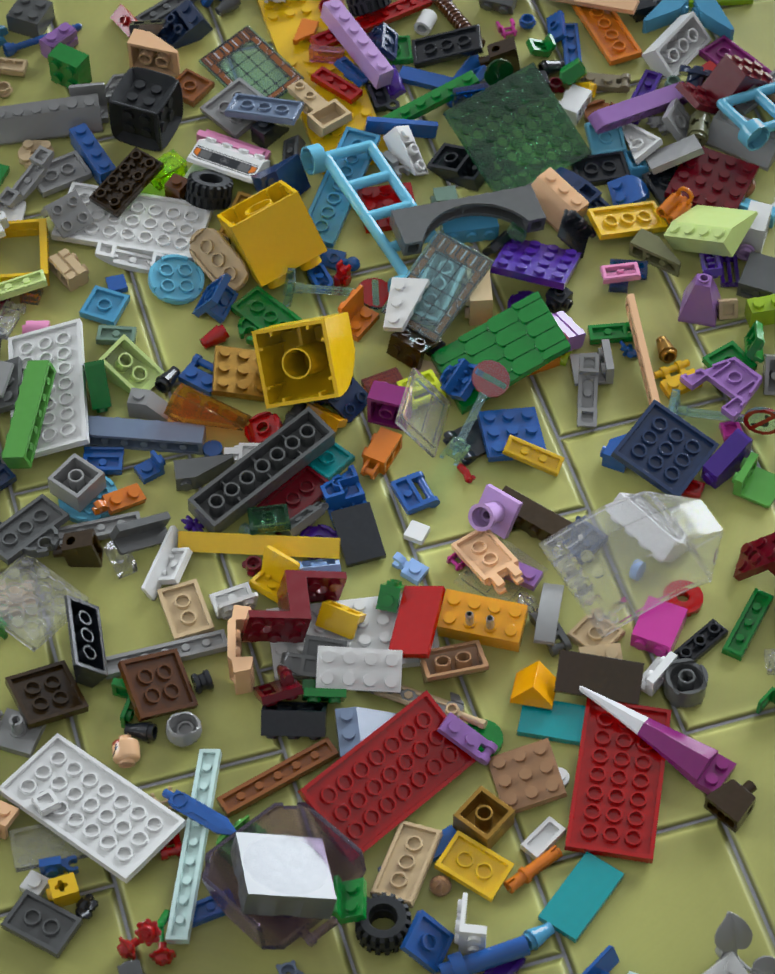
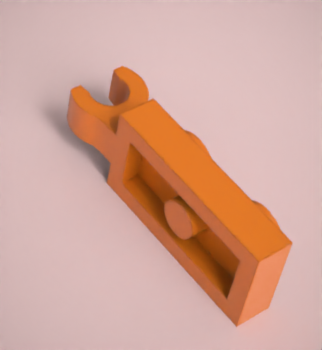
M138 483L102 495L101 500L95 501L93 503L95 507L91 509L94 515H99L105 511L113 515L143 504L147 498Z

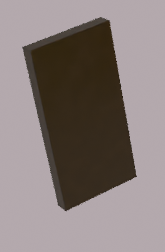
M135 147L90 195L89 199L92 203L118 218L164 168V164Z
M560 649L554 692L587 697L579 690V687L583 686L610 700L639 705L644 663Z

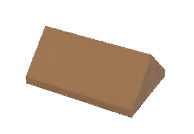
M479 640L433 648L429 658H419L424 684L489 670V665Z

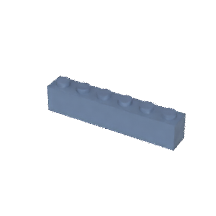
M88 416L90 444L86 446L124 447V449L155 450L157 452L203 455V446L206 441L205 424Z

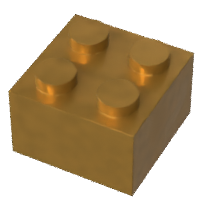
M480 786L453 814V827L456 831H461L491 849L514 824L515 810Z

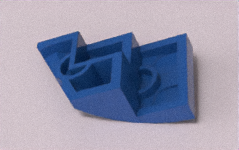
M354 465L348 466V471L342 475L337 474L332 480L320 486L324 502L329 505L327 511L333 527L331 511L367 503Z

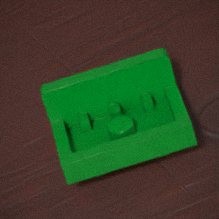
M303 679L302 681L304 693L302 694V701H307V703L317 704L320 701H328L329 704H341L347 697V689L315 688L316 679Z

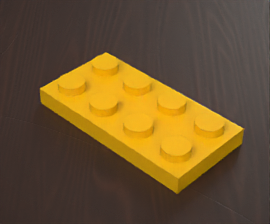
M654 200L590 208L586 213L600 240L635 236L641 228L652 233L666 232L668 229L665 219L661 218L656 212L658 206Z

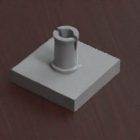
M677 98L671 100L661 119L664 124L659 125L658 130L662 136L671 133L676 141L687 137L690 116Z
M7 708L1 719L0 750L31 758L47 724L28 730L20 712Z

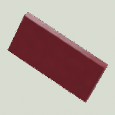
M307 465L250 511L251 516L276 535H281L278 527L307 506L323 500L320 486L329 480Z

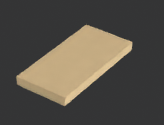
M403 820L397 828L371 889V897L375 893H377V896H380L381 892H386L387 896H390L392 893L396 895V899L402 898L404 900L403 904L413 908L442 839L443 832Z

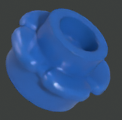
M523 14L519 23L522 28L529 30L536 25V20L532 14Z

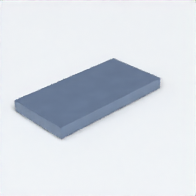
M236 93L225 110V116L294 126L304 109V102Z

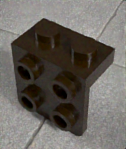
M406 326L403 332L391 334L386 353L413 370L418 371L421 369L425 353L441 344L442 338L434 342Z

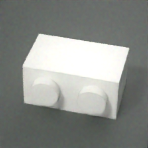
M572 84L569 90L565 91L563 99L558 101L556 105L557 119L576 126L584 115L587 105L591 102L592 90Z

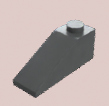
M233 454L173 460L177 491L198 489L211 482L234 464Z

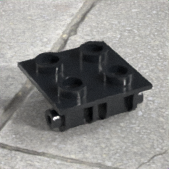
M565 209L557 237L570 249L582 253V259L588 238H594L596 232L577 211Z

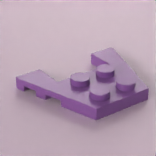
M736 357L712 364L711 368L705 370L700 368L695 370L693 374L687 375L685 373L680 376V382L690 390H694L705 381H708L730 397L732 400L721 407V413L733 422L736 421L763 380L761 375Z

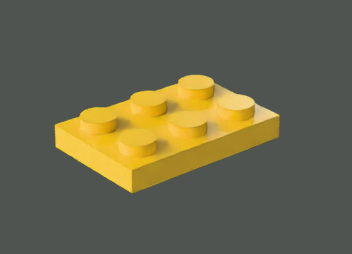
M457 830L434 868L489 902H492L512 871L514 863Z

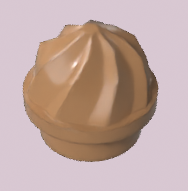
M439 874L430 880L429 888L435 896L444 897L451 891L452 884L447 876Z

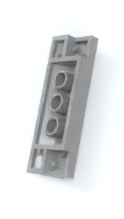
M98 93L0 106V146L23 143L25 140L70 136V128L86 123L92 133L103 132Z

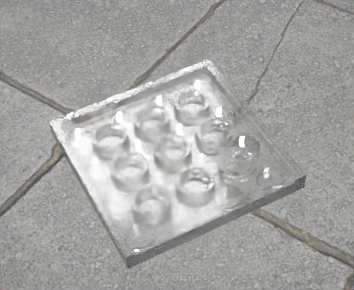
M23 554L0 574V627L35 652L67 623L64 596L69 595L88 602L89 598L36 558Z

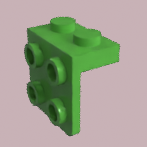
M751 451L748 458L744 457L742 460L740 472L736 471L732 478V483H734L732 494L764 508H770L775 500V474L756 467L759 454Z

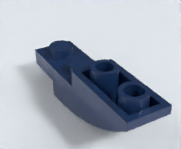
M563 167L555 170L590 202L588 209L611 206L601 197L602 192L580 175Z

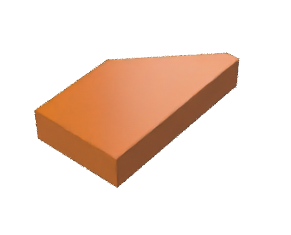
M302 18L293 38V45L299 44V41L304 39L309 40L311 36L315 35L319 27V21Z

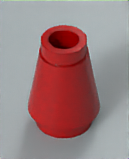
M222 324L216 325L200 339V342L207 349L226 342L229 334Z

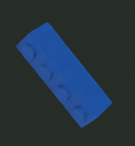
M86 123L69 129L71 145L79 153L100 186L116 167Z

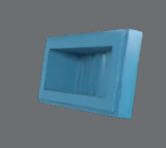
M631 150L623 151L631 175L641 179L642 174L649 172V166L645 159L641 163L636 164Z

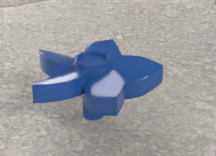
M621 340L620 344L622 347L620 350L624 351L622 355L629 358L637 357L633 345L629 344L627 346Z

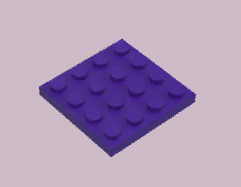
M513 236L503 246L493 262L490 273L564 290L581 259L582 253L574 249H563L553 244L546 245L536 240L529 241L519 236Z

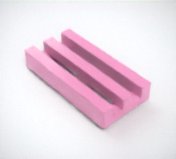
M637 262L600 266L603 284L641 280V273Z

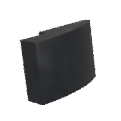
M444 143L426 165L430 171L441 178L474 191L480 189L495 169L492 157L476 154L475 148Z

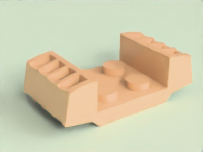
M234 605L232 617L227 621L229 678L234 682L236 695L253 692L255 685L253 656L241 657L242 643L250 642L241 640V632L248 610H251V607Z

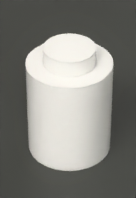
M424 9L414 24V30L419 35L427 36L437 21V14L431 9Z

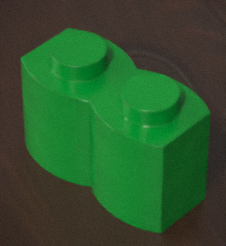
M578 57L560 69L559 77L564 85L567 83L570 86L586 76L587 70Z

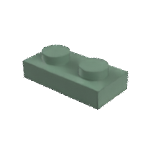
M99 325L96 344L113 345L123 334L135 344L137 327Z

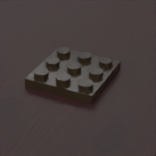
M65 660L5 677V684L28 730L88 712L89 706Z

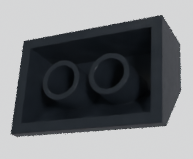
M278 701V704L273 706L263 705L261 709V736H266L268 739L287 736L288 739L309 737L310 740H320L321 737L326 736L328 702L311 704L304 701Z

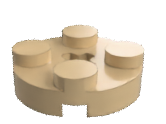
M25 140L18 151L19 163L24 165L25 169H28L32 164L29 158L40 145L54 152L50 141Z

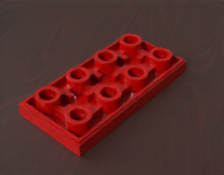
M444 586L404 587L389 650H403L402 658H429L446 591Z

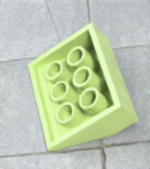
M696 205L673 220L663 236L673 250L733 257L757 217L758 212Z

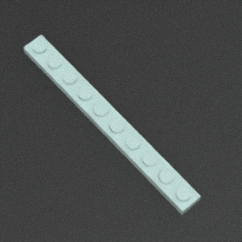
M199 749L191 797L213 809L222 752L221 749ZM188 817L165 937L167 944H189L209 833V829Z

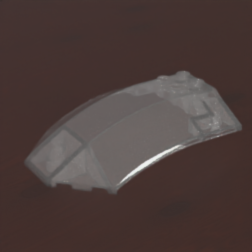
M642 491L611 502L588 513L538 544L601 638H604L655 606L690 589L709 582L711 583L720 540L724 531L701 499Z

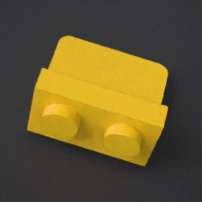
M269 545L264 548L261 571L249 580L250 588L278 603L277 592L284 571L300 570L299 562Z

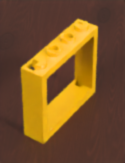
M46 218L8 221L9 227L4 229L6 236L2 238L39 235L40 270L43 269L47 284L50 286L48 263L49 238ZM32 272L0 275V283Z

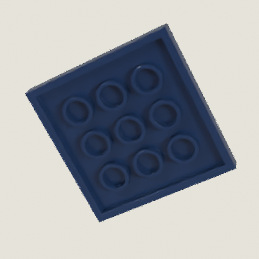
M654 399L615 448L611 456L677 502L720 444Z

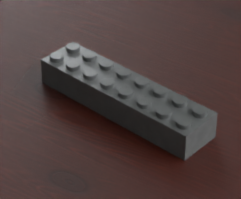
M307 407L188 499V511L209 532L224 531L335 444V432L310 407Z

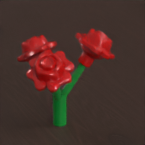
M165 909L158 921L151 922L147 918L144 922H138V929L135 930L138 938L135 937L130 941L120 936V944L117 946V950L122 958L135 960L137 946L145 943L149 947L153 943L159 942L158 949L149 954V957L152 958V961H155L156 965L165 966L171 964V961L177 957V954L174 953V950L167 948V942L164 940V926L169 920L170 910Z

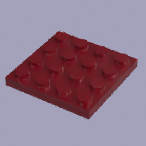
M702 146L704 154L679 164L664 193V197L668 198L672 193H676L680 187L684 186L689 188L694 195V199L691 202L693 204L692 207L705 205L739 209L740 203L743 202L759 171V166ZM681 191V195L686 196L687 199H689L688 193L685 191Z

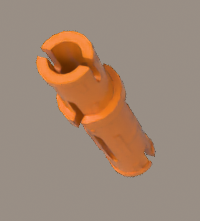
M553 845L530 864L519 868L515 875L504 881L503 884L506 890L512 894L525 883L529 884L537 874L563 857L560 848Z

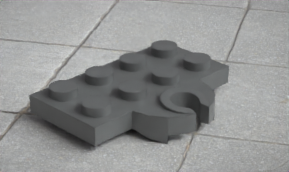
M41 494L0 524V559L9 566L23 554L33 558L49 556L48 548L42 546L50 544L53 550L58 548L60 543L58 528L70 520L69 514L44 494Z

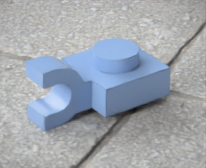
M396 552L392 558L394 560L392 566L402 570L400 576L416 586L419 585L429 572V567L414 558H411L408 562L399 552Z

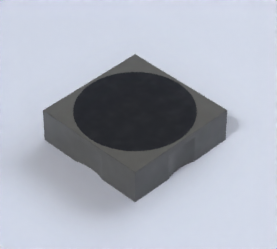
M244 832L235 833L230 854L234 874L238 880V896L242 914L265 916L289 915L299 918L331 919L337 898L322 838Z

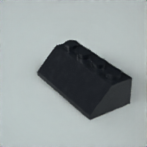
M65 595L64 600L76 683L93 688L108 677L99 606Z

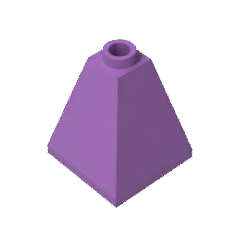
M697 273L683 292L678 321L709 327L716 326L718 299H721V295L713 276L705 273Z

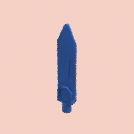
M168 789L163 791L162 796L168 799L169 806L216 834L235 836L237 831L227 817L184 792L176 790L173 793Z

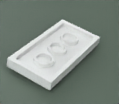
M318 645L315 688L401 693L403 650Z

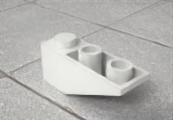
M409 125L396 126L383 136L389 152L395 155L402 165L407 166L414 176L429 174Z

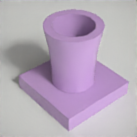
M487 484L479 503L473 505L469 510V523L477 531H487L490 529L496 535L506 539L509 537L523 503L492 484Z

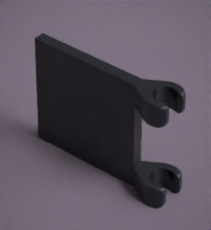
M478 419L454 431H446L444 433L445 439H443V442L446 445H450L456 439H459L469 450L462 454L464 459L461 462L465 466L470 465L474 460L486 454Z

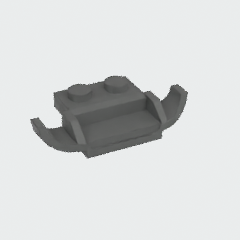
M306 634L303 654L282 652L280 663L287 666L291 672L298 676L316 678L318 645L347 647L348 641Z

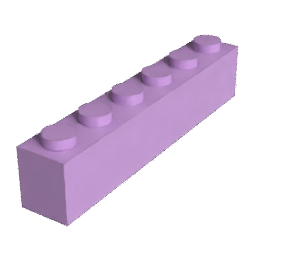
M340 0L324 2L320 18L372 85L378 89L391 84L394 68Z

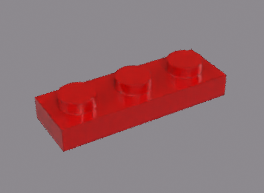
M321 66L311 75V81L351 105L363 96L362 89L324 66Z

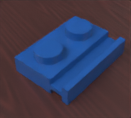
M84 447L83 459L107 475H122L125 451L124 447Z

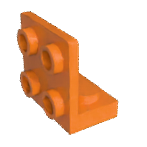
M362 285L353 289L349 297L342 301L338 307L339 313L348 312L353 340L359 342L380 318V313L364 306V286Z

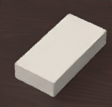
M549 816L520 844V849L535 860L549 850L566 833V829Z

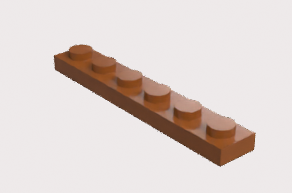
M326 737L217 797V803L227 818L338 758L339 752L329 738Z

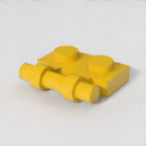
M688 359L678 360L671 366H663L658 371L653 372L655 379L662 377L663 380L660 381L659 387L668 399L692 391L680 382L681 375L695 373L694 368L690 370L685 369L690 366ZM677 371L678 374L671 377L670 374Z

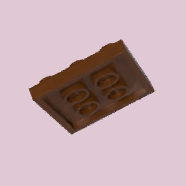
M177 648L122 660L117 664L139 722L194 709L198 706Z

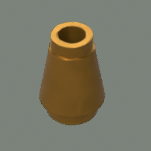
M665 336L658 337L656 343L659 359L664 363L675 361L677 358L676 348Z

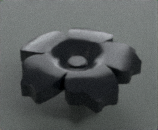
M87 894L84 898L78 900L76 904L78 908L75 910L76 916L88 920L92 917V912L99 906L98 901L94 900L93 894Z

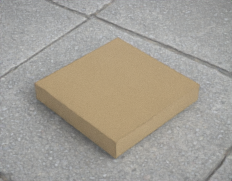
M593 608L567 633V637L578 647L617 643L625 635V630Z

